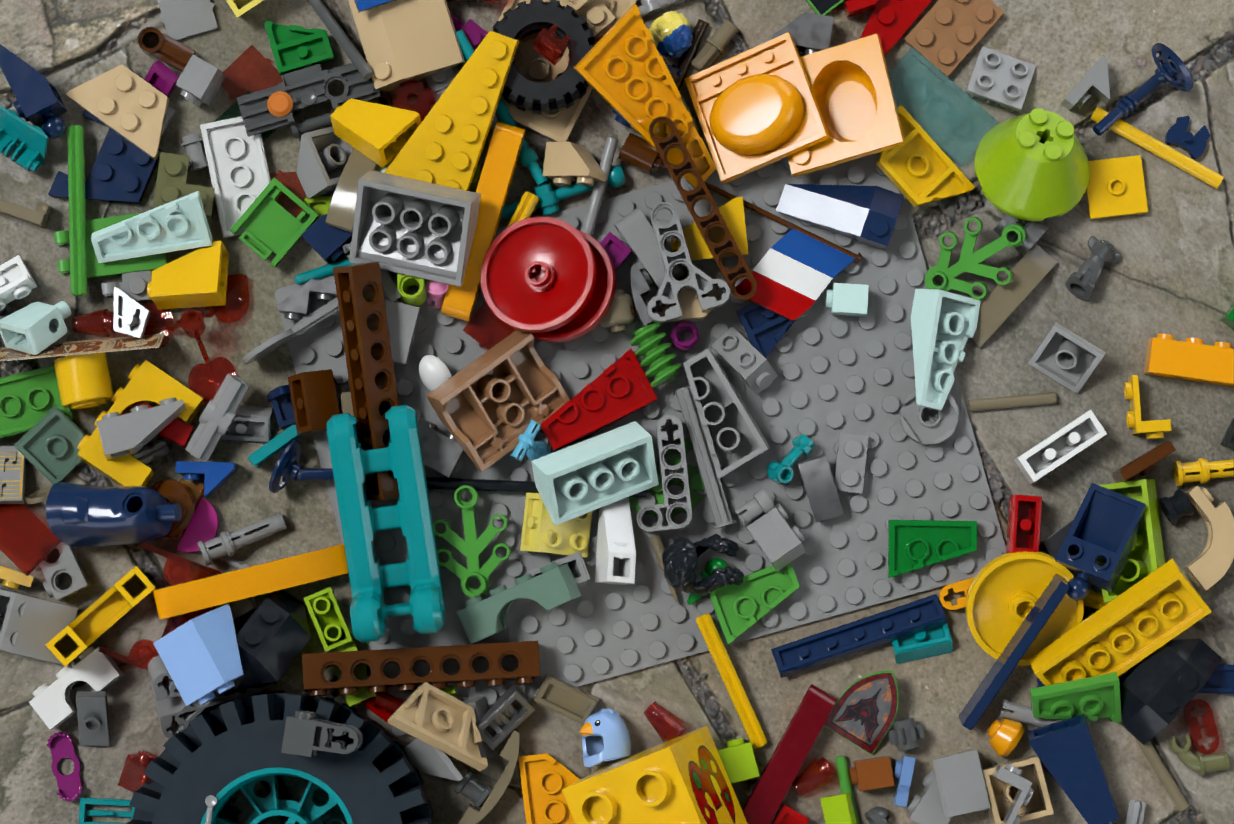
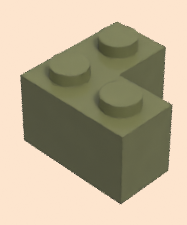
M160 152L153 209L199 191L208 225H210L215 188L186 184L189 156Z

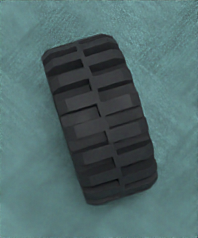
M534 0V3L529 4L523 1L517 4L518 8L514 10L509 8L503 13V19L501 21L497 20L494 24V32L517 39L519 42L534 32L547 31L555 33L565 41L569 49L570 58L565 72L560 77L549 82L539 83L526 79L519 72L515 64L514 55L502 91L503 98L509 104L511 102L515 104L518 109L522 111L526 109L531 110L533 114H542L543 111H550V114L559 112L558 109L566 107L567 109L573 106L576 99H581L586 94V89L590 85L574 69L578 62L596 44L592 29H589L587 21L582 15H577L574 8L569 5L564 7L557 0H551L550 2Z

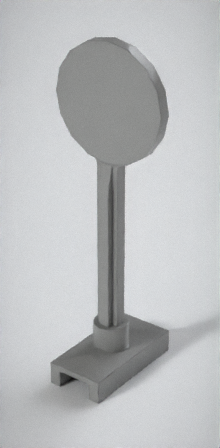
M380 269L383 294L391 302L401 301L402 296L387 271ZM337 297L301 319L293 328L272 337L243 357L244 364H250L266 356L289 341L295 334L310 329L339 311Z

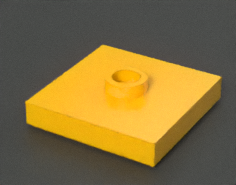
M1141 155L1088 161L1090 176L1086 188L1089 220L1148 212Z

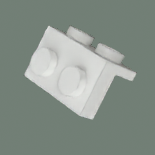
M19 255L0 265V311L9 302L28 296L31 290L37 287L27 266Z

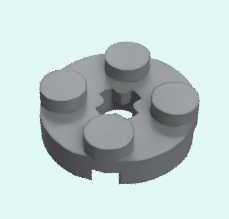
M916 390L911 392L905 398L900 409L901 426L907 436L922 445L938 444L949 438L955 431L959 416L958 406L954 398L948 394L942 410L934 409L937 412L934 416L936 421L931 424L930 421L924 422L921 417L924 416L922 411L924 408H927L929 411L933 409L917 405Z

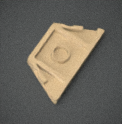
M122 64L66 93L70 100L154 160H157L159 157L160 139L165 126L164 118L169 105V98Z
M426 682L420 685L388 719V724L480 772L488 766L487 758H481L478 744L482 742L480 731L476 726V716L473 707Z

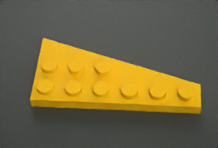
M489 31L384 173L469 191L519 40Z

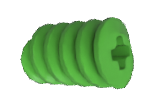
M656 322L646 325L629 335H635L630 341L631 346H641L635 352L636 356H646L640 363L641 367L651 366L645 373L646 377H656L651 383L652 388L680 376L681 374L677 375L676 372L682 367L681 363H671L677 355L676 353H666L671 347V343H661V340L667 334L666 332L656 333L657 328L661 325V323Z

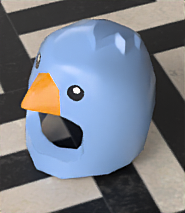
M600 709L599 712L590 715L585 720L579 732L582 735L584 767H595L605 761L631 756L629 730L619 713L611 709Z

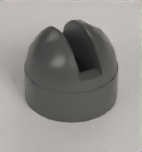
M879 806L865 813L869 824H889L891 819L887 809Z

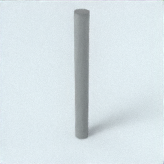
M607 137L599 165L606 174V182H595L582 231L590 236L594 232L618 139Z

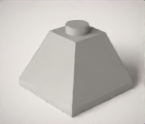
M333 126L301 135L296 174L308 199L335 191L342 171L354 149L334 134Z
M417 738L403 748L412 768H418L422 773L460 781L469 772L461 761Z

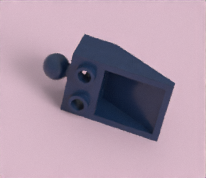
M0 44V68L17 99L13 104L19 116L23 117L26 122L31 121L35 126L42 125V130L48 138L56 139L61 137L65 132V123L58 116L67 112V109L56 87L44 75Z
M1094 483L1091 484L1055 558L1057 563L1066 567L1074 576V578L1067 582L1070 586L1067 595L1071 599L1076 601L1084 599L1089 593L1088 583L1113 592L1126 565L1146 508L1145 503ZM1097 561H1099L1101 563H1104L1105 565L1098 566L1096 565Z

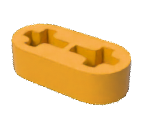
M975 577L942 587L938 594L941 606L948 610L964 608L967 590H969ZM948 589H952L953 593L961 591L964 593V597L956 599V605L952 606L950 601L945 602L944 596L948 595Z

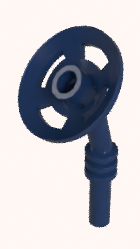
M1162 43L1153 45L1151 51L1157 66L1155 74L1132 94H1126L1114 105L1115 108L1093 126V131L1101 136L1120 118L1127 117L1138 107V103L1161 83L1166 84L1169 82L1182 91H1190L1193 88V79L1189 70L1176 53Z
M295 439L288 444L278 459L271 475L269 490L275 494L283 489L291 479L294 481L298 479L334 480L333 469H303V465L299 464L301 442ZM282 476L283 482L279 485L280 478Z

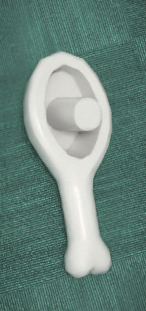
M426 355L421 359L419 374L423 384L429 391L432 392L452 377L449 368L438 357Z

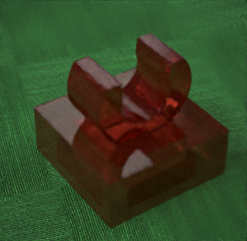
M553 25L549 31L543 28L537 35L532 47L553 65H556L563 57L570 39L568 34L562 40L554 36L558 29L557 25Z

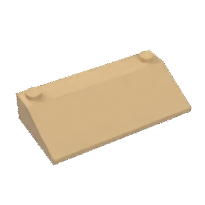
M348 0L367 63L374 72L372 79L376 90L392 91L465 62L446 0H396L360 13L355 1Z

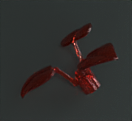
M244 274L228 275L225 305L203 307L210 311L208 313L204 311L199 312L195 309L186 310L174 326H171L173 315L170 309L158 310L154 302L141 304L151 311L144 335L165 333L159 348L148 349L155 350L165 347L169 342V332H175L180 327H182L183 332L188 337L196 339L205 364H197L192 368L188 377V384L190 390L202 397L206 403L214 399L226 375L230 373L236 376V371L231 362L224 357H217L210 362L201 339V335L206 329L204 319L215 315L223 323H232L240 320L246 314L250 302L247 276Z

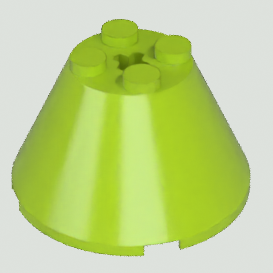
M1041 108L1033 109L1030 113L1004 120L993 126L980 141L974 159V172L977 175L984 196L1000 211L1021 220L1043 221L1044 218L1057 215L1060 217L1066 214L1079 203L1089 182L1090 168L1088 158L1074 133L1073 125L1062 116Z

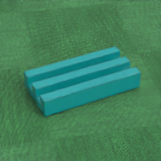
M293 424L250 454L248 459L253 466L259 467L286 448L290 442L304 434L297 435L296 424Z
M81 797L79 824H127L85 821V816L131 817L132 820L135 808L132 807V811L86 809V804L129 806L131 799Z

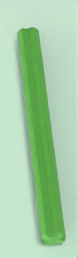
M71 125L67 128L70 288L73 296L87 295L84 128L80 125Z

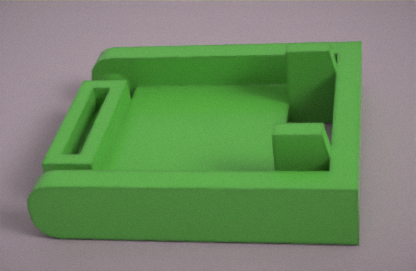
M274 177L232 226L230 231L235 235L243 226L246 230L239 239L265 261L275 253L276 257L271 261L270 265L276 268L301 239V235L319 218V215ZM282 193L286 194L303 209L297 218L276 202Z

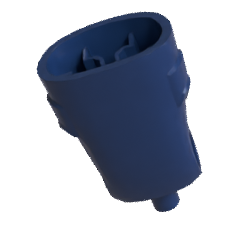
M57 482L50 489L46 502V519L51 531L57 538L71 547H102L155 540L167 535L171 531L172 522L180 521L182 518V507L180 504H168L161 494L154 489L144 486L104 487Z

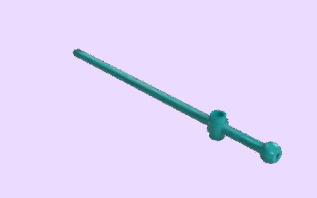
M612 165L606 185L617 188L622 186L626 179L622 167ZM551 182L534 187L536 196L539 198L535 208H541L543 215L559 211L558 201L593 190L594 186H583L575 183L553 190ZM519 202L504 206L500 220L513 216ZM348 258L300 273L296 275L295 283L302 285L311 279L318 280L333 275V268L356 263H351Z

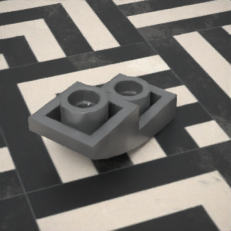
M635 264L631 266V292L637 315L644 327L654 323L647 314L649 299L644 301L642 299L644 295L650 293L648 285L652 281L645 268L639 270Z
M826 455L798 462L797 464L815 522L843 515V509Z

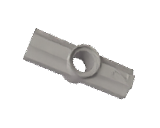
M230 373L226 375L214 399L209 401L200 416V424L187 444L186 451L198 459L206 462L209 460L222 435L225 436L237 415L235 412L250 387L248 383Z

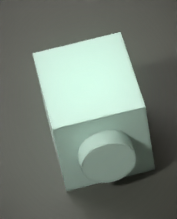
M833 283L832 290L826 291L825 306L831 307L830 315L865 317L868 308L869 285Z

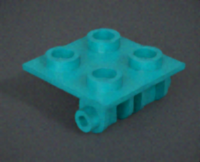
M0 106V153L4 152V156L9 157L15 150L11 161H16V164L27 171L32 170L36 172L40 165H45L48 136L38 126H31L22 120L15 111L7 110Z

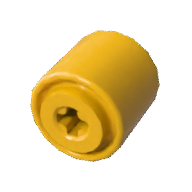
M106 352L68 355L53 361L63 407L71 408L72 410L86 409L103 405L107 400L113 398L114 393Z

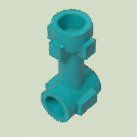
M801 434L799 437L796 436L792 441L794 448L781 462L772 461L769 463L767 474L773 482L777 484L780 482H790L794 474L792 470L793 465L803 454L808 457L812 453L811 449L815 444L806 435Z

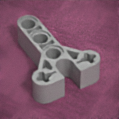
M667 202L655 205L651 212V223L666 274L657 296L653 297L648 303L647 314L649 318L656 323H665L682 318L677 294L683 288H690L695 291L701 312L724 305L729 299L730 288L724 280L712 279L692 264L675 207ZM661 209L669 210L672 214L671 222L668 224L659 223L656 220V213ZM669 237L677 238L681 247L676 252H668L664 248V241ZM677 265L685 266L689 272V276L683 281H678L672 276V269ZM717 285L719 290L723 289L725 291L721 295L720 301H716L715 297H702L712 292V286ZM656 302H661L662 306L675 305L665 310V316L660 317L658 313L652 312V309L656 307Z
M160 655L152 658L148 664L150 683L156 698L154 703L162 732L167 738H171L174 734L186 729L189 722L195 719L206 707L264 692L269 687V685L243 689L238 692H233L229 689L221 694L215 691L216 698L201 706L198 701L186 706Z

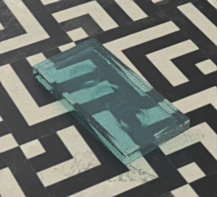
M913 47L889 73L896 107L902 105L941 150L960 167L977 149L983 136L999 123Z

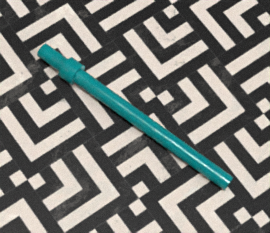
M461 29L455 33L462 53L468 61L474 53V49ZM500 97L496 109L498 117L502 123L517 127ZM524 139L518 158L524 167L527 166L539 186L548 181V179L542 176L543 171L537 162L539 158L534 149H530Z

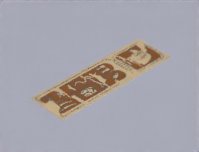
M165 333L143 335L142 339L128 336L53 343L37 355L2 347L0 348V361L159 348Z

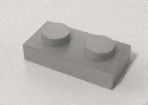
M839 433L834 475L837 491L856 494L863 493L869 436Z

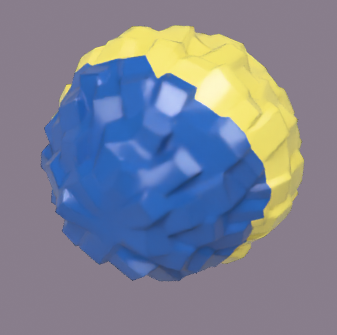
M676 11L666 12L657 18L649 28L653 37L652 40L661 55L669 56L670 58H680L692 45L693 35L690 23L682 13L679 14Z

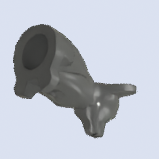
M1091 236L1088 240V247L1092 257L1081 265L1078 272H1073L1065 284L1067 289L1081 300L1091 298V294L1095 289L1094 284L1102 273L1103 265L1105 263H1118L1122 258L1120 253L1115 252L1111 242L1106 240L1098 241L1095 236Z

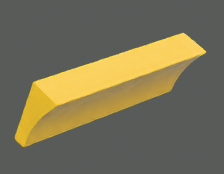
M1172 558L1028 660L1034 674L1045 686L1114 672L1120 676L1212 611Z

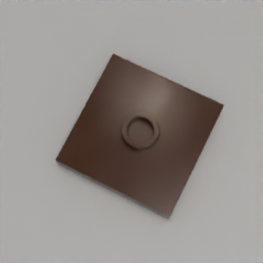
M1171 441L1162 443L1113 472L1112 477L1116 483L1128 480L1138 473L1144 476L1157 468L1154 463L1176 451Z

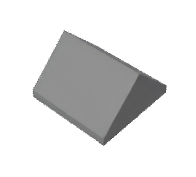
M1055 322L1047 330L1028 364L1078 394L1106 352Z
M967 749L932 760L945 818L991 808L976 749Z

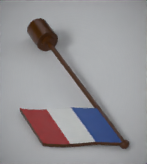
M632 133L628 135L618 159L649 174L652 169L658 171L660 166L667 169L659 153L645 139ZM705 182L709 190L729 200L737 197ZM743 200L744 207L792 229L767 251L751 272L756 280L757 290L754 296L747 299L748 301L793 322L812 307L829 283L853 261L854 263H859L862 260L861 253L857 255ZM745 278L735 287L736 292L740 295L748 294L751 290V282Z

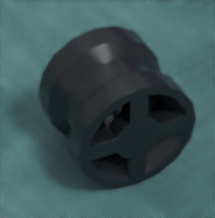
M1182 489L1175 491L1174 495L1169 498L1163 497L1159 499L1160 506L1172 525L1179 522V518L1183 516L1189 517L1194 514L1192 505Z

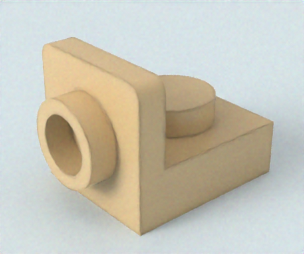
M601 0L572 1L574 4L572 8L575 9V13L584 17L589 29H592L595 38L616 21V17Z

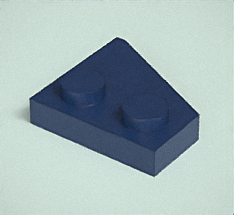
M755 303L736 311L751 345L765 358L796 321L792 322Z

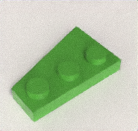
M1116 672L1030 689L1031 711L1034 718L1065 720L1072 716L1085 714L1087 721H1097L1099 717L1111 718L1112 722H1122L1120 683Z

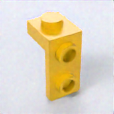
M1138 375L1129 376L1128 382H1124L1125 400L1129 399L1130 411H1126L1127 428L1132 429V435L1146 434V439L1164 438L1163 433L1172 431L1171 419L1141 421Z

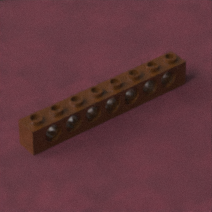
M379 262L335 267L333 271L354 417L357 418L355 425L358 443H361L363 450L385 448L389 446L391 438L388 419H385V413L391 407L399 406ZM393 471L368 473L366 475L365 489L367 500H387L400 496L397 478H394Z
M538 641L302 654L304 692L310 691L311 697L327 696L328 690H339L340 695L357 694V689L369 688V693L387 692V687L399 686V691H415L416 685H422L424 682L438 689H446L447 683H457L458 688L475 687V682L487 681V686L505 685L504 680H516L517 685L533 684L534 678L540 677ZM511 656L516 659L518 666L515 671L507 672L502 668L501 660L504 657ZM477 658L485 659L488 663V670L482 674L476 673L472 669L473 660ZM419 661L427 663L430 668V672L424 677H418L413 672L414 664ZM445 661H456L459 665V671L455 675H447L442 669V664ZM389 663L397 664L401 671L399 676L394 679L387 678L383 673L384 667ZM359 665H366L370 668L371 675L366 680H358L354 676V669ZM331 666L337 667L341 671V677L336 682H329L324 677L325 670Z

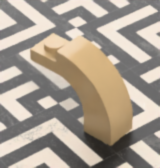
M1194 486L1185 494L1204 520L1208 536L1202 553L1183 569L1200 591H1207L1225 575L1233 562L1234 517L1226 502H1221L1214 507L1212 504L1214 498L1204 487L1200 489L1199 486Z

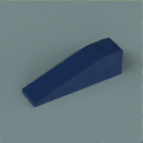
M785 184L775 212L885 250L893 232L904 195L879 186Z

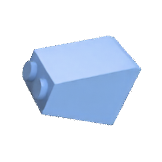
M228 604L189 620L153 643L186 706L197 701L201 706L216 698L215 691L221 694L235 686L233 680L243 675L232 612Z

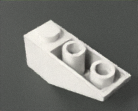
M629 497L599 508L595 583L634 584L636 549Z

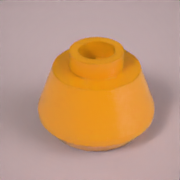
M1003 718L1001 721L996 719L986 733L990 736L988 742L998 756H1008L1021 739L1024 727L1018 721Z

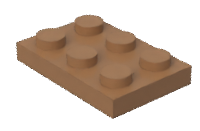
M938 0L903 41L947 79L1002 17L1004 12L990 0Z

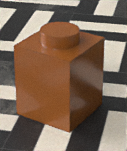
M890 756L853 761L854 767L849 768L852 786L857 785L859 791L895 786Z

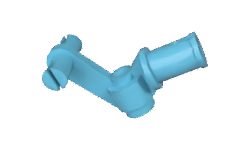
M530 420L524 434L518 436L519 442L510 456L522 462L525 454L530 461L551 454V449L547 443L533 441L542 425Z

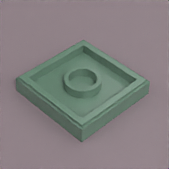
M55 405L14 444V447L54 485L57 482H62L82 462L77 455L80 451L77 447L87 434Z

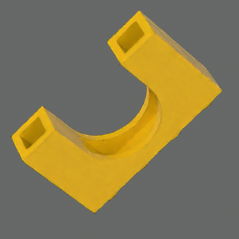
M145 359L142 365H135L128 376L131 380L124 389L120 387L111 400L114 404L108 412L103 411L96 421L103 420L102 416L109 413L119 412L120 415L128 414L132 408L140 406L142 402L155 407L159 406V402L162 400L177 398V401H184L186 409L176 418L190 425L205 403L198 394ZM95 421L96 429L91 436L85 435L77 447L80 450L77 454L78 457L119 486L146 487L154 475L153 470L132 455L107 460L97 422Z
M135 566L45 645L66 667L156 587Z

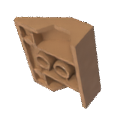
M520 330L514 331L426 395L439 419L481 472L517 446L519 442L517 438L520 434H524L530 420L541 425L565 403L570 401L558 378L543 364L533 346L534 337L531 333Z

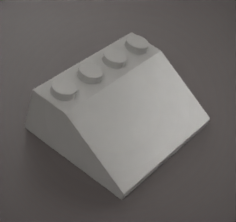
M369 170L358 181L349 262L356 264L379 262L380 269L461 287L478 222L481 194Z

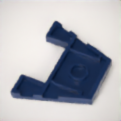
M84 110L83 117L107 126ZM109 127L89 177L85 182V200L140 204L160 159V152L163 151L159 148V157L157 160H154ZM58 171L48 193L49 196L53 198H69L67 174Z

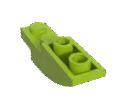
M331 587L304 598L326 653L360 651ZM359 665L354 669V676L358 680L369 678L366 665ZM333 666L337 679L339 680L341 677V671L339 668ZM369 688L357 689V694L344 696L349 707L376 697L377 694L369 693Z

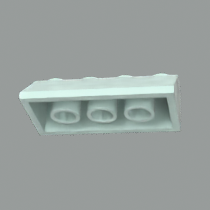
M636 421L531 461L536 488L554 525L659 485L652 436Z

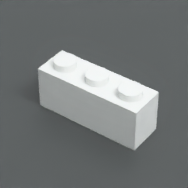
M1089 410L1015 458L1014 461L1029 484H1031L1107 435L1092 410Z

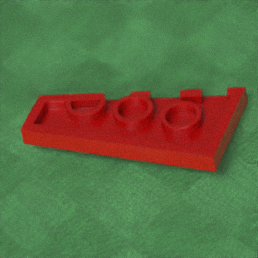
M878 0L860 38L878 34L885 57L933 0Z
M630 348L620 359L611 364L600 376L585 386L581 392L541 424V429L553 452L658 400L632 349Z

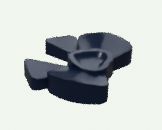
M1178 117L1176 123L1167 131L1165 143L1177 145L1183 150L1188 151L1192 159H1197L1205 150L1206 140L1210 138L1208 129L1204 125L1193 136L1191 132H1186L1190 117Z

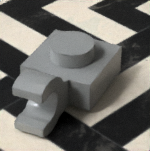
M152 271L122 273V282L101 283L102 294L104 297L114 296V288L117 287L137 302L152 301V299L148 298L147 284L151 282Z

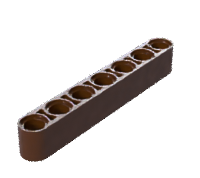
M660 116L655 118L649 125L650 138L725 282L728 284L730 292L738 299H750L757 290L756 280L675 124L667 117ZM658 122H665L670 126V134L666 138H658L654 134L653 128ZM679 148L682 150L684 159L680 164L675 165L668 161L667 153L670 149ZM686 174H692L697 178V186L692 191H687L681 186V178ZM699 200H706L711 206V211L706 217H700L695 213L694 206ZM713 226H719L724 230V238L719 243H713L708 238V231ZM727 252L735 253L738 258L737 265L732 269L725 268L721 262L722 256ZM741 278H746L751 282V290L746 295H740L735 290V284Z

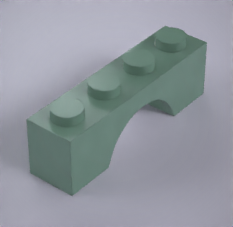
M556 562L540 568L542 574L534 578L529 573L515 579L516 586L507 589L506 584L489 591L491 597L482 600L481 596H477L464 602L466 608L457 611L470 643L473 644L505 630L507 612L518 598L534 600L546 610H550L580 597L581 593L568 563L558 566Z

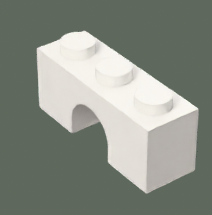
M92 646L79 656L81 660L74 667L67 665L55 675L58 678L50 686L44 683L32 693L35 697L29 703L50 730L56 729L77 712V708L70 699V691L74 684L84 681L94 691H104L124 675L103 647L94 649Z

